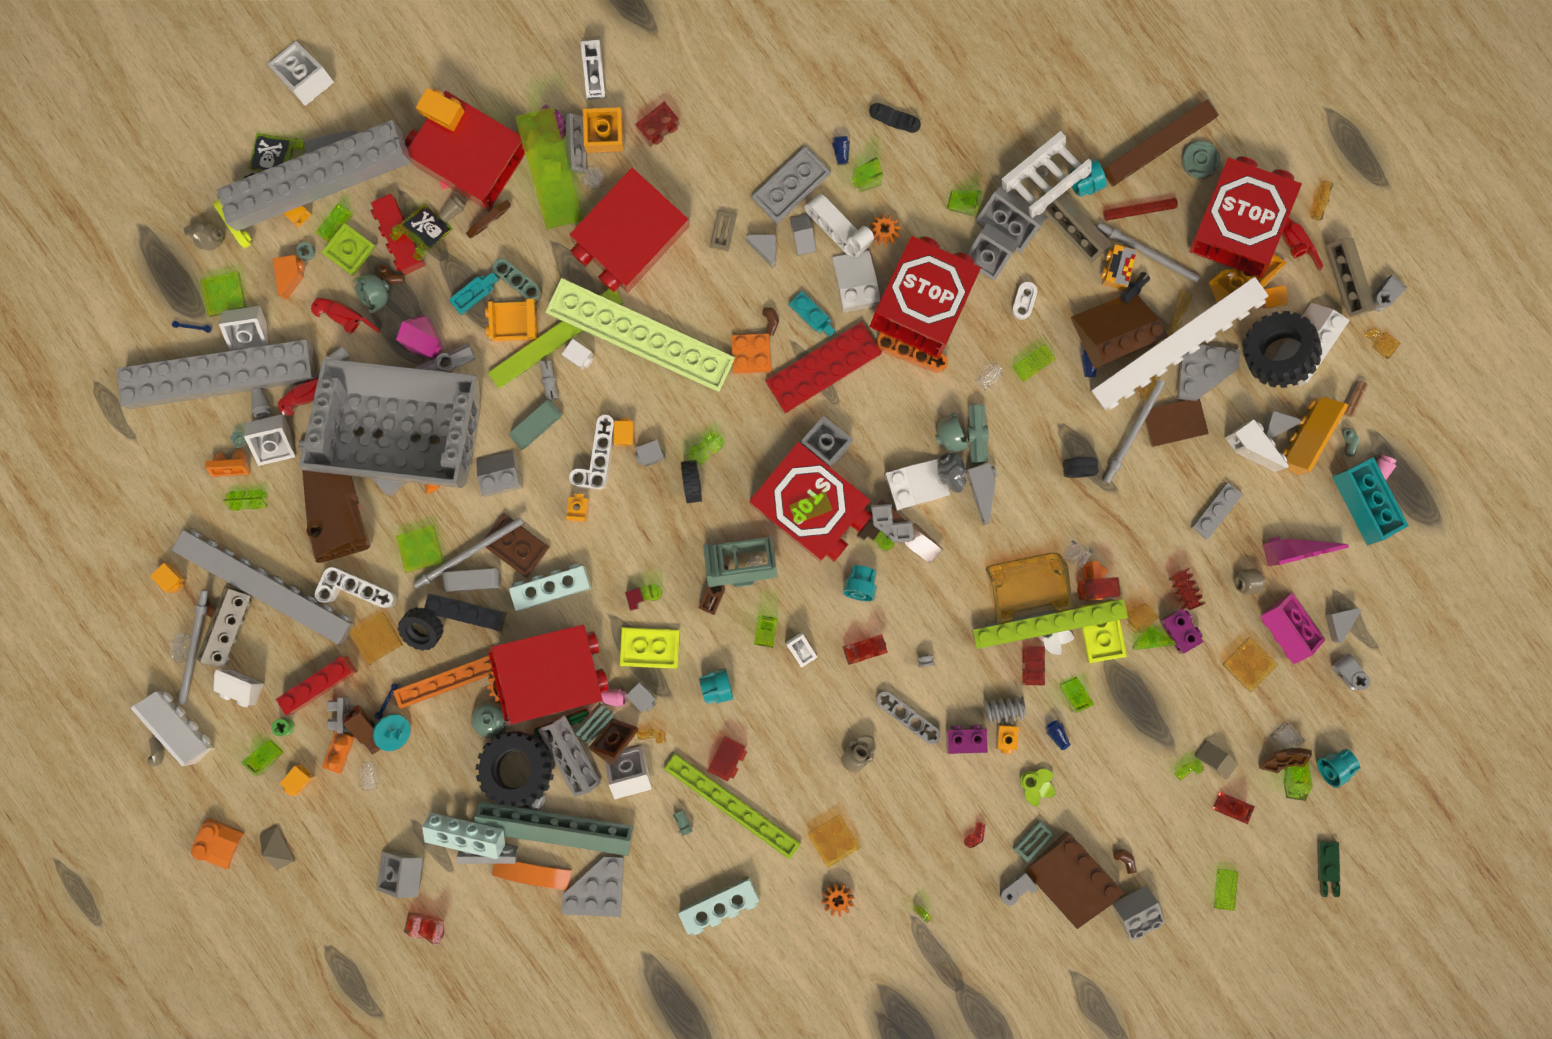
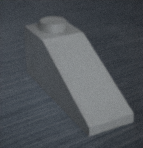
M601 37L582 38L580 43L587 99L606 98Z
M990 463L966 471L983 526L990 522L996 483L995 478L997 477L994 466L991 467Z

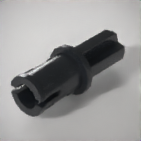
M1141 272L1134 281L1129 282L1128 287L1120 294L1122 302L1128 303L1136 294L1141 293L1142 288L1150 281L1149 275L1143 279L1147 273Z

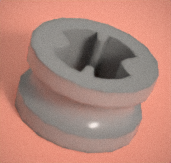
M934 655L918 657L917 660L920 662L918 667L935 665V662L932 660Z

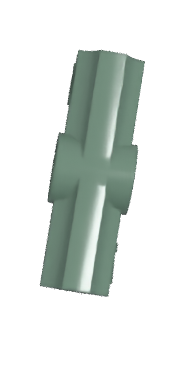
M985 405L968 406L969 426L967 427L968 443H970L971 463L975 464L987 463L989 432L986 425Z

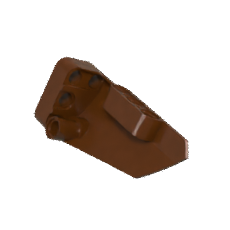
M302 470L307 519L306 532L309 536L315 562L323 563L369 549L371 545L358 507L359 501L352 476ZM315 531H321L319 535L313 536Z

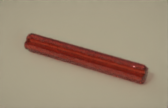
M1169 198L1106 209L1103 212V217L1105 221L1176 209L1178 201L1177 198Z

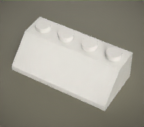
M1310 303L1301 317L1306 316L1317 329L1322 347V355L1320 356L1322 362L1350 320L1334 309ZM1286 338L1272 360L1282 361L1292 357L1300 348L1301 343L1297 340ZM1309 373V378L1305 381H1298V385L1302 386L1308 383L1313 374Z
M156 691L131 707L132 711L182 767L197 764L214 748L210 744L211 740L199 732L198 725L185 716L186 712L184 709L176 706L172 701L173 697L166 691Z

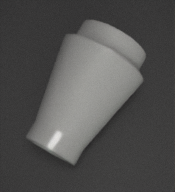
M261 388L252 389L251 412L256 418L270 415L271 407Z

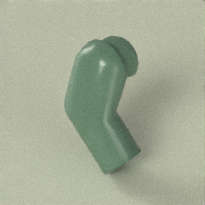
M1346 428L1343 431V438L1348 444L1345 454L1354 457L1360 439L1353 429Z

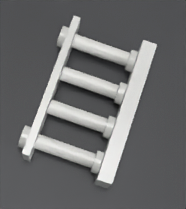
M1061 131L1001 179L1002 188L1007 193L1011 189H1016L1031 205L1029 207L1031 218L1042 214L1050 203L1081 178H1086L1091 172V160L1088 159L1081 164L1065 148L1066 136ZM1060 153L1076 170L1066 176L1050 158L1054 154ZM1041 165H1045L1061 182L1051 188L1039 176L1036 169ZM1026 177H1030L1046 193L1039 200H1036L1021 184V181Z

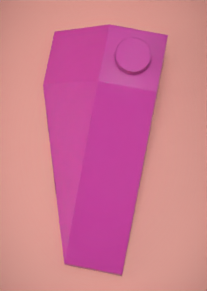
M420 315V318L414 317V320L402 321L396 339L413 354L431 360L441 354V341L429 318L425 315Z
M1279 536L1268 539L1269 543L1262 544L1268 566L1281 565L1349 548L1348 544L1298 539L1280 540Z

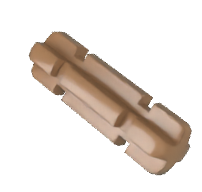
M1358 381L1356 383L1355 390H1353L1347 402L1348 407L1344 415L1348 417L1355 415L1356 407L1359 406L1364 395L1363 392L1368 387L1366 382Z

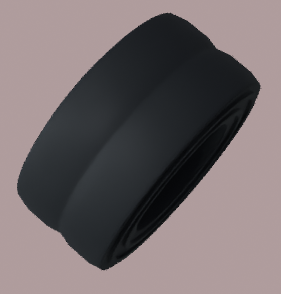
M1079 457L1063 461L1064 477L1082 478L1098 475L1097 458Z

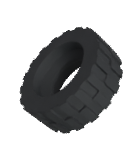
M697 460L682 461L681 471L686 503L702 502Z
M414 607V609H409L398 623V631L402 640L408 646L421 651L434 648L444 632L443 624H441V620L438 619L437 615L424 608ZM418 623L424 626L429 635L419 633L412 624Z

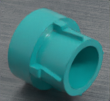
M1095 158L1091 159L1090 174L1071 186L1077 196L1091 195L1106 188V177L1100 163Z
M852 566L851 574L845 580L842 593L854 600L874 601L877 590L874 582L877 572L867 566Z
M726 668L709 672L708 675L700 677L699 681L705 703L717 702L718 704L734 700Z
M1343 749L1336 754L1328 753L1317 761V767L1322 778L1334 788H1339L1349 782L1351 777L1361 769L1357 757L1348 749Z

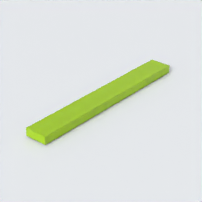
M610 289L600 295L619 305L624 304L617 292L614 293ZM562 321L489 371L488 374L498 389H501L582 333L583 330Z
M674 753L664 767V770L789 860L801 843L678 754Z

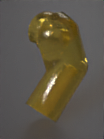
M650 728L637 732L638 740L656 738L657 744L666 742V733L664 731Z

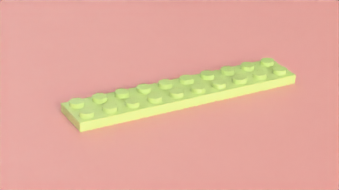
M562 278L545 312L556 319L720 393L735 357Z

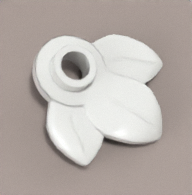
M1067 630L1048 634L1047 636H1038V639L1044 642L1045 649L1048 652L1061 655V644L1069 643L1074 639V636Z

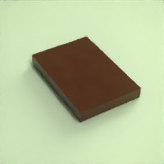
M1200 399L1197 401L1184 400L1153 407L1145 419L1151 447L1209 434Z
M503 513L486 537L514 520ZM522 526L517 527L486 546L488 550L526 578L529 577L550 549L548 545Z

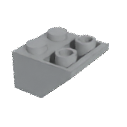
M1147 885L1113 903L1116 915L1130 941L1143 937L1144 934L1160 928L1165 923L1159 903Z

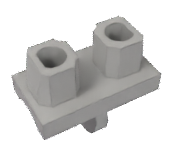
M339 697L328 701V711H337V719H328L327 729L337 731V733L348 732V729L343 724L342 715L355 706L349 705L348 709V697Z

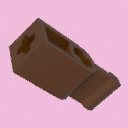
M724 565V569L729 570V567ZM721 585V592L713 594L711 587L707 586L698 608L715 615L725 593V586Z
M359 704L342 715L345 727L361 744L366 746L372 755L381 750L373 740V729L376 724Z

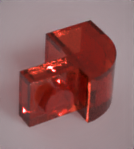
M1119 577L1077 581L1079 600L1120 597Z
M882 634L843 646L848 665L888 653Z
M408 913L404 933L409 937L426 939L431 944L440 945L445 932L444 920L425 914Z

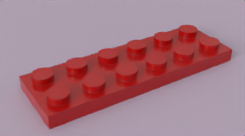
M860 322L772 376L765 383L786 414L879 357L882 353L864 324Z

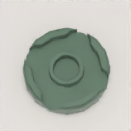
M1196 141L1184 150L1181 158L1182 167L1190 177L1205 179L1212 176L1218 169L1220 154L1213 144L1206 141Z

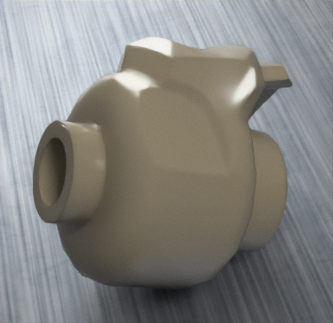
M211 221L197 222L183 229L185 235H190L195 246L199 249L213 250L218 248L223 242L222 231L213 225Z
M863 735L858 739L854 738L848 742L846 751L841 757V762L846 770L857 773L869 762L873 761V752L876 750L873 736Z

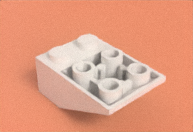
M1255 420L1241 425L1225 437L1235 453L1271 471L1277 472L1289 467L1286 463V457L1277 451L1274 441L1263 432L1264 428Z

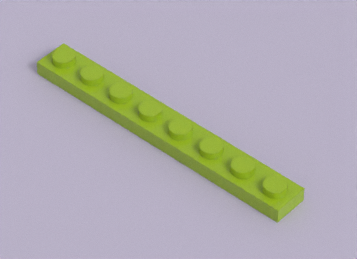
M1121 599L972 630L975 647L980 649L1126 619L1128 615L1125 601Z

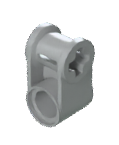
M1393 274L1381 284L1380 288L1372 296L1376 307L1374 311H1382L1389 307L1406 290L1407 286Z
M1347 653L1332 665L1335 673L1342 678L1350 689L1364 690L1369 686L1370 679L1368 675H1366L1352 655Z

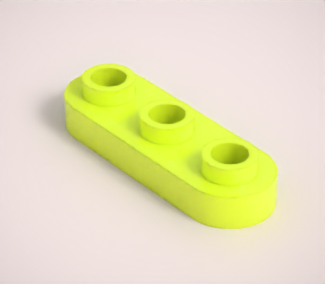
M218 198L213 202V205L226 223L222 211L223 206ZM226 224L244 249L252 245L250 242L252 238L246 230L236 231Z

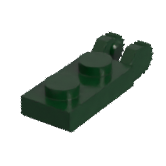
M1317 841L1318 881H1320L1321 896H1328L1327 882H1332L1333 896L1339 897V842Z

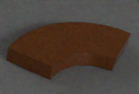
M506 200L495 206L487 215L475 222L466 232V235L469 238H473L488 228L487 226L492 221L499 219L511 207L509 201Z
M1288 748L1275 751L1259 762V769L1278 774L1287 767H1305L1312 756V750Z

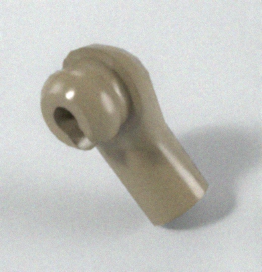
M152 737L149 739L152 756L147 759L149 766L154 767L162 762V748L160 741L156 737Z

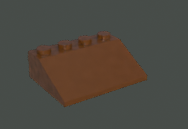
M1138 294L1128 303L1122 302L1121 298L1118 297L1070 317L1094 369L1156 344L1168 337L1159 318Z
M1067 831L1024 870L1076 929L1104 911L1124 893Z

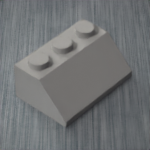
M1001 184L978 215L976 221L984 227L988 223L1018 242L1019 244L1015 250L1022 253L1045 222L1047 216L1042 213L1031 218L1029 213L1031 205L1010 190L1007 193Z

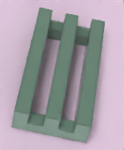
M599 702L573 732L589 744L615 715Z
M1039 820L1013 849L1024 860L1029 862L1051 839L1054 833ZM1040 826H1041L1042 829L1032 838V840H1031L1022 850H1020V848L1024 845V843H1025V842L1040 828ZM1046 831L1048 834L1026 856L1025 853Z

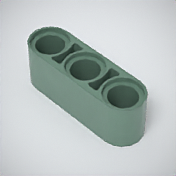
M501 258L494 262L493 270L496 275L522 297L534 299L536 302L541 299L542 292L538 285L510 262ZM503 265H506L507 270L503 273H500L499 268ZM516 277L522 278L520 284H513ZM530 289L537 290L534 296H528Z
M549 399L510 432L509 437L523 450L551 427L563 413Z

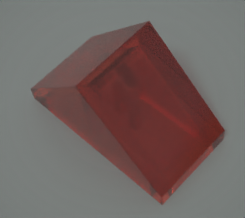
M1220 792L1213 810L1248 825L1255 806Z

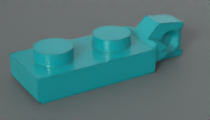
M493 272L487 277H484V275L476 277L452 296L449 301L462 316L491 293L494 289L492 286L499 281V278Z
M803 291L789 303V307L815 332L817 331L820 334L823 331L829 338L835 333V330L830 326L831 320Z

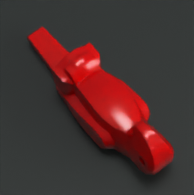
M1289 217L1283 230L1282 238L1291 249L1290 254L1294 259L1303 256L1305 253L1310 255L1317 269L1321 270L1323 264L1308 234L1300 224Z
M316 298L311 305V311L315 316L320 317V314L326 313L331 320L343 325L347 333H354L360 325L359 321L364 322L376 332H381L369 320L342 302Z
M318 378L305 381L293 387L278 401L280 412L285 416H292L295 414L293 412L295 406L312 403Z

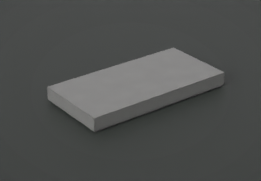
M804 146L751 196V199L778 225L831 175V171Z

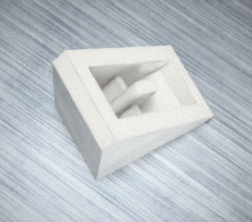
M802 632L786 642L801 668L817 658Z

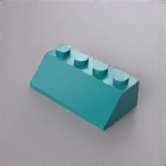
M1374 457L1332 477L1367 546L1383 541L1409 526Z

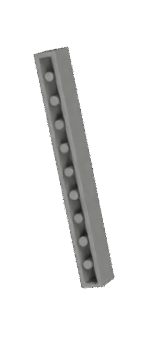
M193 529L191 531H182L172 548L173 552L337 644H344L355 625L350 622V617L342 613L340 615L334 613V608L327 604L323 606L318 604V600L315 597L302 595L300 593L301 590L293 585L290 587L286 586L283 579L277 576L270 577L267 575V570L261 567L254 568L251 566V561L243 557L238 559L234 556L235 553L227 548L222 550L217 547V542L211 539L206 541L201 538V533Z

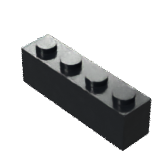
M429 593L424 609L430 610L437 616L496 631L503 630L507 612Z

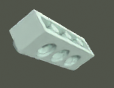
M575 564L569 566L568 571L562 572L560 569L550 572L551 576L543 578V575L531 578L532 582L526 584L524 581L514 583V587L510 588L509 591L515 611H521L592 589L586 567ZM566 576H571L573 578V584L571 586L567 587L564 584V579ZM550 581L555 585L552 592H548L545 588L546 584ZM530 587L536 589V595L533 598L527 595Z
M431 812L422 826L424 841L442 847L498 860L505 846L504 831L500 828Z
M750 877L680 909L678 914L687 934L693 933V935H697L703 932V928L708 925L714 927L722 922L721 919L727 916L731 919L739 915V911L744 908L750 910L756 907L757 902H759V896ZM740 895L743 901L740 904H736L732 901V897ZM717 903H722L725 906V910L717 912L714 906ZM703 911L707 914L708 918L703 921L699 920L697 913Z

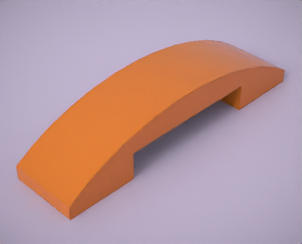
M516 861V864H494L492 876L534 886L568 890L572 870Z

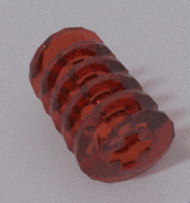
M1189 567L1172 574L1168 580L1175 581L1171 587L1178 588V590L1174 594L1182 596L1178 599V602H1185L1181 609L1192 610L1204 605L1206 602L1199 601L1203 595L1196 594L1200 588L1193 587L1196 584V580H1189L1193 576V573H1186L1190 569Z

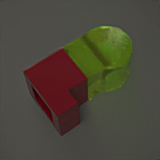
M651 584L625 592L630 611L639 609V603L649 600H660L663 595L661 587Z

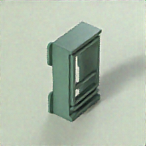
M772 535L765 538L722 544H703L709 587L733 584L737 588L751 586L756 580L778 578ZM753 551L767 552L768 564L738 568L736 554ZM733 554L735 569L725 570L723 557Z

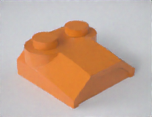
M207 818L192 845L191 855L197 860H204L228 870L240 840L245 833L212 818Z

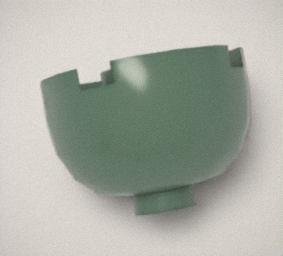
M364 274L353 279V283L357 282V286L354 288L363 306L368 305L370 308L367 310L368 312L374 313L384 307L388 301L387 291L389 290L385 280H381L373 274Z
M956 413L944 417L939 422L937 427L938 434L935 435L938 444H943L945 449L950 452L968 449L969 446Z
M493 699L482 701L472 711V728L482 737L493 738L494 736H500L509 727V725H505L499 700L497 702Z

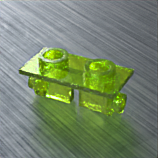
M337 204L315 234L329 243L344 223H348L353 214L341 204Z
M716 431L708 433L703 438L704 441L699 445L692 446L686 456L690 460H697V465L701 466L710 458L707 454L708 450L714 455L722 449L725 441Z
M262 489L248 490L247 497H245V491H230L226 493V499H223L228 509L233 511H240L241 509L258 510L268 507L263 500L266 499L267 494Z

